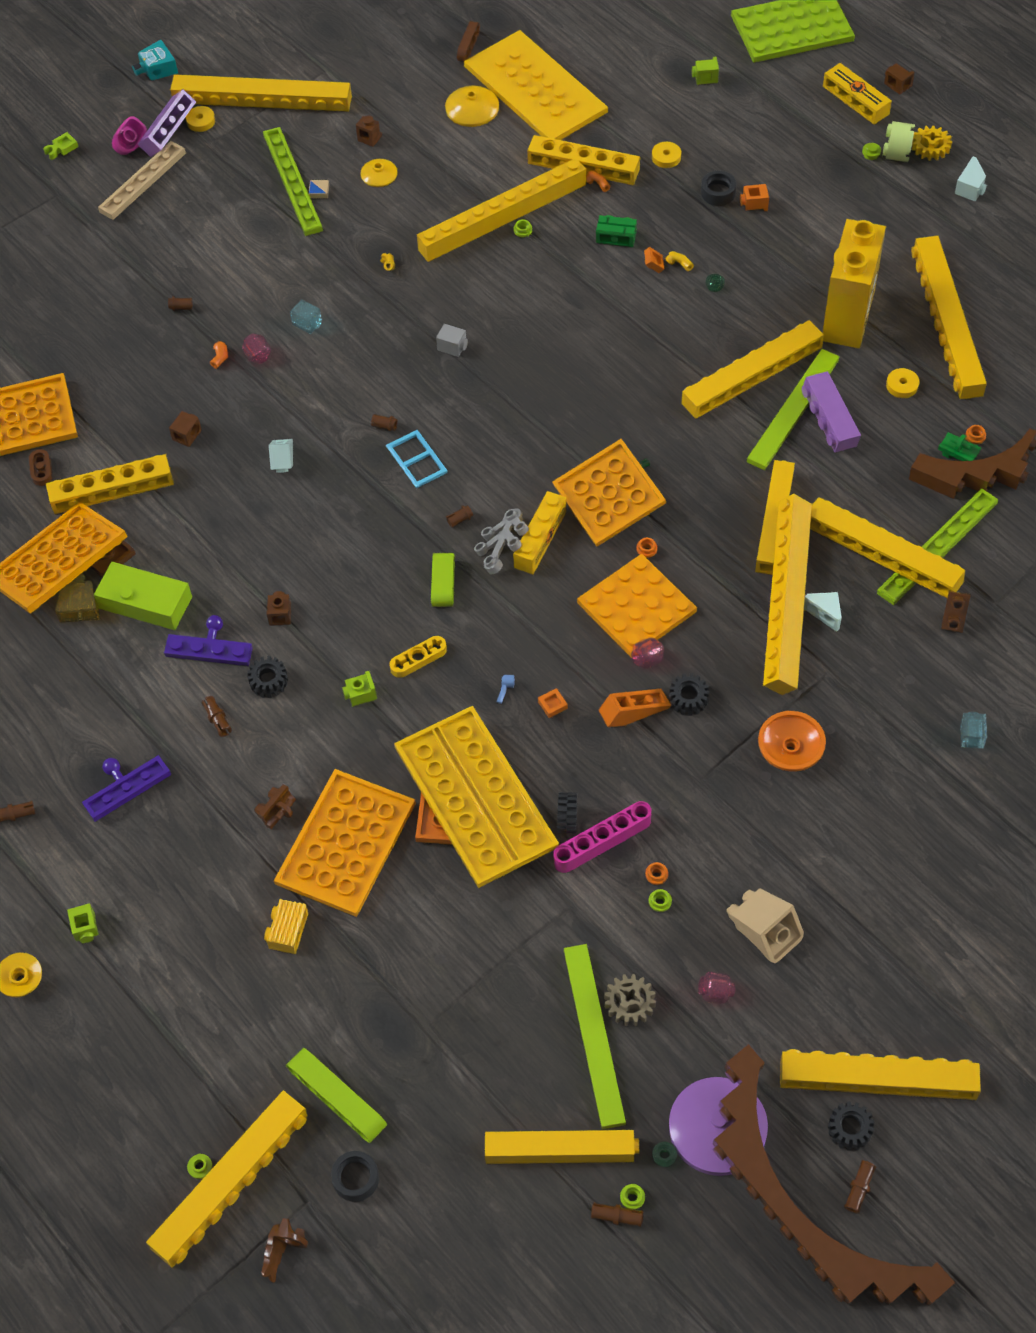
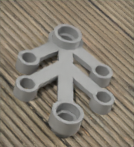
M520 509L508 510L499 524L493 528L486 527L481 532L483 538L488 542H479L474 547L475 552L479 556H483L489 549L495 546L492 555L484 559V568L489 574H495L501 570L503 564L499 556L506 541L512 551H517L522 546L518 537H514L511 533L512 528H514L519 536L526 534L529 530L526 523L523 522Z

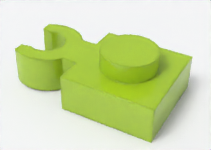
M66 132L52 140L53 145H47L43 150L45 155L49 154L50 159L53 160L60 153L64 156L78 148V143Z

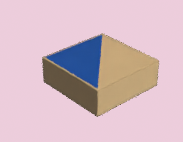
M310 180V198H328L329 180Z

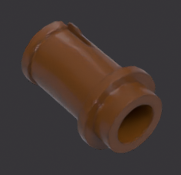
M172 296V298H168V307L173 311L175 309L192 310L193 301L192 298H175V296Z
M373 414L371 419L372 427L384 428L389 432L395 431L398 425V420L394 416L385 417Z
M462 505L461 509L447 515L446 520L451 528L465 520H471L473 513L468 505Z

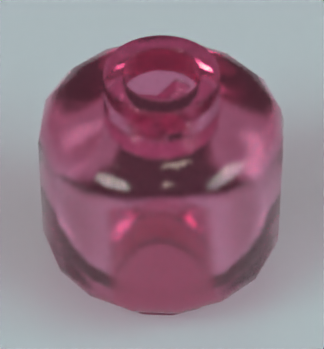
M256 333L248 335L242 345L244 353L250 362L264 363L269 358L268 355L271 352V347L263 335H257Z
M646 638L633 646L632 660L637 666L644 669L650 668L663 660L664 647L655 638Z
M709 971L705 976H701L698 984V993L702 995L703 1000L706 1002L725 1004L730 997L734 996L735 984L731 982L728 974Z

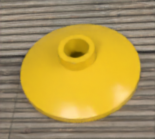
M386 159L371 160L361 169L362 180L372 187L387 186L397 177L395 164Z
M15 953L1 961L0 991L4 995L22 997L31 993L39 985L42 978V968L34 956L28 953ZM21 975L24 976V978H23L22 980L17 981V978H18L19 976H21Z

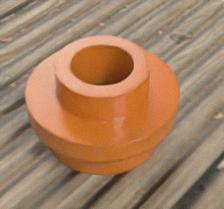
M972 425L965 434L967 440L973 444H981L986 439L985 429L980 425Z
M643 538L637 544V553L639 555L643 554L646 558L652 557L657 552V544L651 538Z
M652 863L646 869V879L651 884L661 885L668 879V869L662 863ZM658 872L661 874V876L655 877L653 876V874Z

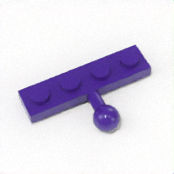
M217 615L210 616L206 621V626L209 629L207 638L168 634L164 651L165 657L249 666L253 649L252 644L217 640V631L223 627V620Z
M158 755L123 776L120 772L119 761L115 758H108L103 762V771L107 775H112L116 781L84 800L82 804L94 822L169 777L171 772Z

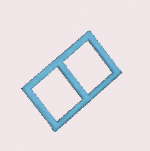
M418 430L386 445L416 488L448 473ZM417 437L426 451L403 462L393 448ZM431 456L440 468V471L417 482L407 467Z

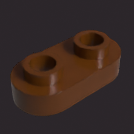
M43 449L33 451L29 455L32 481L37 486H45L46 483H50L52 480L49 454Z

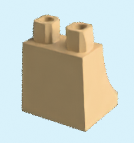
M760 888L756 892L748 890L742 897L744 903L740 906L732 904L727 908V913L737 930L745 935L769 961L777 963L803 938L804 931L792 904Z

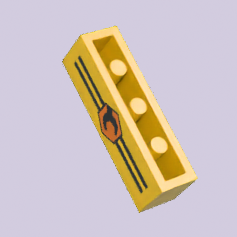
M839 63L824 73L823 87L875 125L890 114L892 100L843 64Z
M549 491L546 492L528 526V532L520 540L522 546L513 553L514 568L534 574L567 512L566 497Z

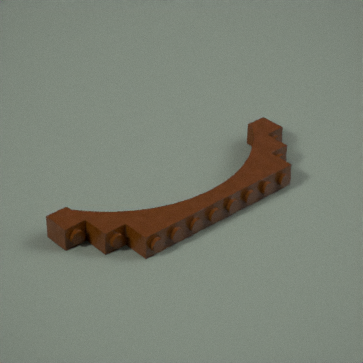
M748 1044L726 1062L725 1065L727 1070L725 1074L733 1084L737 1082L739 1085L719 1102L720 1114L727 1122L731 1120L733 1124L713 1140L714 1153L720 1160L723 1161L725 1159L730 1164L729 1170L737 1180L742 1179L748 1186L746 1190L755 1201L759 1199L765 1206L763 1208L765 1214L772 1221L774 1219L778 1221L782 1226L780 1231L789 1241L793 1239L799 1246L797 1248L798 1253L805 1261L810 1260L816 1267L814 1271L823 1282L827 1280L833 1287L831 1291L841 1303L845 1301L848 1305L871 1285L874 1288L872 1293L881 1303L885 1301L889 1305L908 1287L912 1286L914 1289L912 1293L922 1304L925 1302L928 1306L931 1305L955 1283L938 1262L932 1267L906 1266L874 1259L849 1249L815 1226L796 1207L785 1192L768 1160L758 1124L757 1084L759 1071L763 1069L765 1063Z

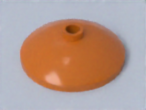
M783 711L772 715L763 723L759 732L758 745L763 757L774 767L785 771H802L812 767L821 759L825 750L826 738L820 724L811 716L798 711ZM787 747H793L794 750H789Z

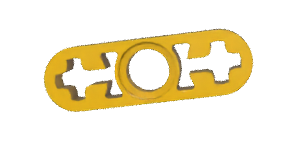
M433 636L392 658L390 661L392 675L398 678L405 677L445 655L447 651L445 639L441 636ZM433 645L440 646V649L433 648ZM416 653L424 655V658L418 661L412 657ZM399 664L400 666H403V669H400L399 667L396 668V665Z

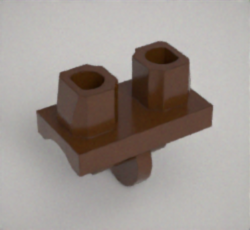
M949 590L941 629L963 633L971 594Z
M284 784L280 788L272 787L268 792L270 800L267 804L259 803L254 809L257 816L262 819L269 829H272L283 816L291 818L293 815L290 807L294 804L296 798L290 793L288 786Z

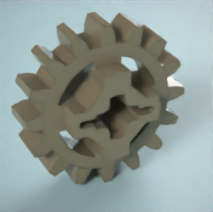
M623 974L622 981L614 978L615 986L608 984L607 990L609 992H606L604 995V999L607 1000L605 1002V1009H610L609 1017L616 1015V1023H619L622 1019L625 1026H628L629 1021H633V1024L637 1026L639 1019L646 1022V1014L652 1016V1008L656 1006V1001L653 1000L656 993L655 991H650L651 983L644 985V977L638 981L635 974L631 976V979H628ZM641 992L644 994L646 1002L640 997ZM614 998H616V1001L620 1003L619 1008L616 1006Z

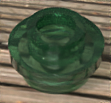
M711 274L707 276L705 284L710 291L718 292L723 288L725 279L719 274Z
M660 1142L653 1148V1160L661 1167H669L677 1159V1150L669 1142ZM662 1152H667L669 1154V1157L664 1159L660 1156V1154Z

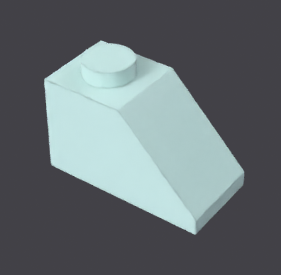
M973 156L962 172L957 180L955 194L976 201L979 195L984 194L987 186L984 184L986 175L976 157Z
M293 439L272 440L269 444L271 470L276 469V472L281 473L288 472V469L292 468Z

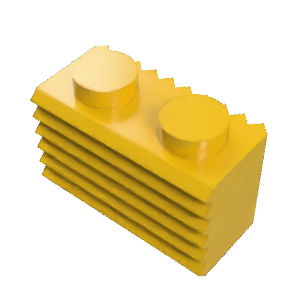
M280 899L278 906L273 907L271 912V920L273 922L271 927L266 928L264 936L269 949L292 954L297 953L308 916L306 904Z

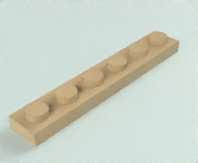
M170 141L98 207L99 212L114 220L186 154L185 148Z

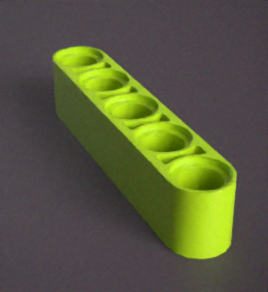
M302 1048L286 1064L288 1070L368 1143H371L387 1126L385 1120L307 1049Z

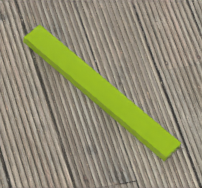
M277 127L263 131V136L304 235L308 236L322 232L321 222L281 128Z
M821 349L748 456L747 463L763 470L767 468L810 404L808 399L802 394L805 378L826 371L830 375L839 361L838 355Z
M981 489L922 548L943 558L997 505L998 499L984 489ZM895 572L877 590V594L894 606L916 582Z
M587 944L564 948L601 1128L607 1129L626 1125Z

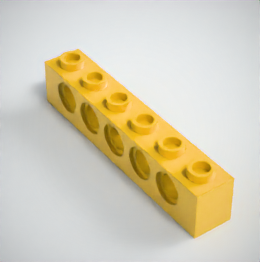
M537 135L533 136L527 150L528 164L554 169L577 158L586 168V175L589 171H594L603 175L606 180L634 185L640 170V156Z
M166 454L46 483L49 501L54 514L66 512L78 502L90 506L174 485Z

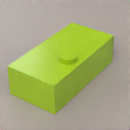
M111 562L94 593V597L99 609L176 630L192 599L189 584L186 582Z

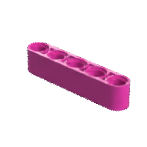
M643 801L636 802L556 847L554 850L555 869L561 873L570 872L649 827L651 823L650 805ZM637 814H644V815H646V816H645V817H638V816H636V815H637ZM624 824L627 827L619 828L618 825ZM605 835L607 838L600 839L598 836ZM580 846H587L588 849H586V850H581V849H579V847H580ZM568 857L569 859L566 861H562L559 858Z

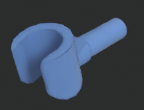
M504 675L502 677V687L497 703L502 704L507 688H514V675Z

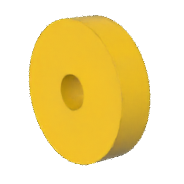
M206 106L192 108L186 116L187 126L196 132L209 130L215 124L213 110Z
M660 142L652 149V161L661 168H672L678 165L681 160V149L673 142Z
M895 369L888 375L886 387L889 393L895 397L909 398L917 392L919 378L915 372L909 369Z

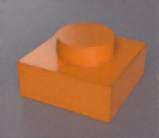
M651 247L644 250L646 266L657 273L664 270L663 255Z
M557 688L538 697V703L548 718L568 709V704Z

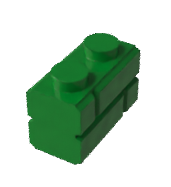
M599 215L596 228V243L633 247L637 231V219Z

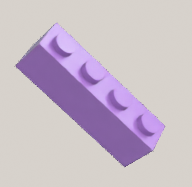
M184 89L172 96L137 145L150 157L161 151L196 101Z
M828 371L806 377L802 386V394L808 399L810 409L813 414L815 413L819 427L826 435L828 445L832 446L834 452L857 447L861 434Z

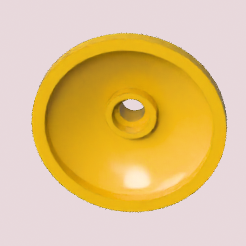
M471 85L459 88L451 93L446 100L445 109L447 116L454 123L466 127H476L484 125L496 117L499 111V101L491 90Z

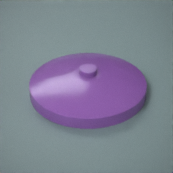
M711 1077L692 1083L678 1095L670 1112L669 1133L676 1152L689 1166L709 1175L723 1176L732 1174L729 1170L730 1164L725 1159L723 1161L720 1160L713 1151V1140L733 1124L731 1120L727 1122L719 1112L721 1109L719 1107L720 1100L739 1085L737 1082L733 1084L728 1078ZM757 1097L758 1124L764 1146L768 1132V1121L765 1109Z

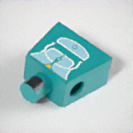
M162 40L139 51L140 63L132 65L136 76L146 73L150 80L178 73L176 61Z

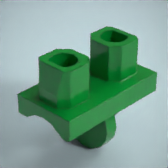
M948 432L942 443L938 446V450L942 451V456L948 459L955 457L960 461H973L979 454L981 447L966 441L967 436L964 434L958 437Z

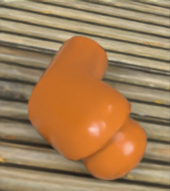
M594 171L588 172L586 175L587 183L597 182L603 192H607L610 189V185L603 175Z
M221 341L216 342L213 346L216 356L210 361V364L215 369L228 358L227 345Z

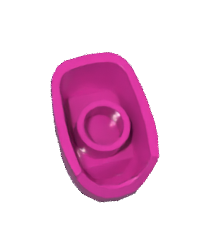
M128 117L115 132L112 139V148L120 155L131 153L139 147L137 144L147 132L146 126L136 117Z

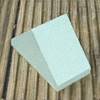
M838 592L807 594L804 598V609L837 632L842 618Z

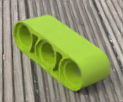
M433 553L432 607H453L454 553Z

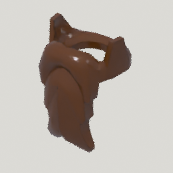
M286 1218L282 1219L281 1224L273 1225L266 1242L261 1273L263 1277L268 1276L272 1283L276 1281L277 1268L286 1246L307 1248L308 1246L304 1229L297 1228L294 1232L289 1219Z

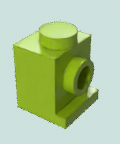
M713 57V60L696 61L695 66H692V77L696 78L697 85L718 83L719 67L717 57Z
M366 671L364 675L345 680L346 686L342 687L346 700L350 699L352 707L377 699L375 686L369 671Z
M90 903L67 909L72 935L76 941L88 943L94 939V936L99 935L95 912Z

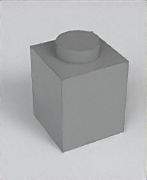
M447 324L442 326L436 337L438 351L457 357L460 356L462 350H465L468 345L466 330Z

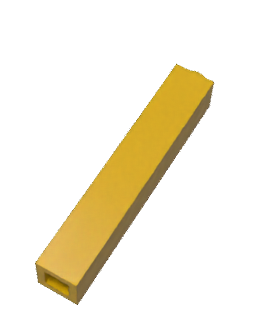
M774 460L755 572L773 575L778 505L780 500L790 496L795 463Z
M634 1130L485 1132L486 1164L634 1162V1154H639V1138H634Z

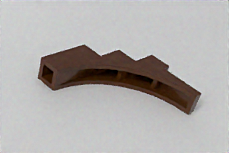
M1029 428L1023 438L1011 448L998 455L980 460L950 461L920 453L911 467L909 480L952 499L955 498L958 492L961 493L965 486L976 491L984 489L987 492L989 487H994L996 481L1017 490L1020 483H1025L1029 474L1026 471L1027 461L1030 456L1028 453L1029 451L1033 452L1036 447V430Z

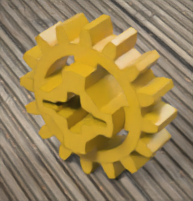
M925 126L924 130L919 128L918 132H914L912 150H916L915 155L921 154V159L928 157L929 161L931 158L938 160L939 156L945 158V154H949L952 146L951 136H947L948 131L942 132L941 127L935 129V126H932L930 129Z

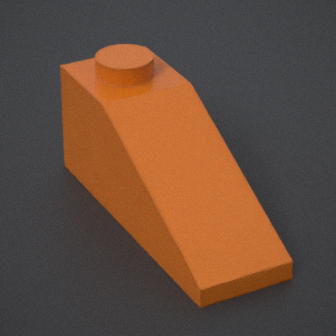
M662 689L610 694L600 707L599 712L607 727L628 725L670 708L671 704Z

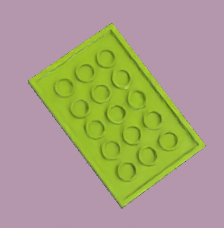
M778 0L731 11V17L753 63L852 42L855 38L837 0Z

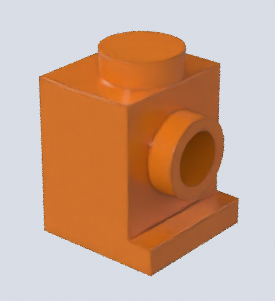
M766 184L744 186L743 194H740L741 206L745 205L746 210L764 209V211H768L769 194Z

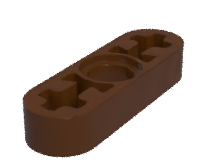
M469 22L458 47V61L464 62L469 59L479 36V22Z

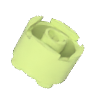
M892 121V124H888L886 137H889L888 143L884 144L882 156H886V159L908 162L909 157H906V155H909L911 152L914 131L910 130L914 129L915 124Z

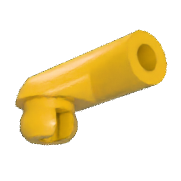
M674 251L669 252V255L665 258L671 265L677 261L686 271H690L694 267V264L685 255Z
M383 253L380 261L384 264V269L387 271L394 270L393 255Z

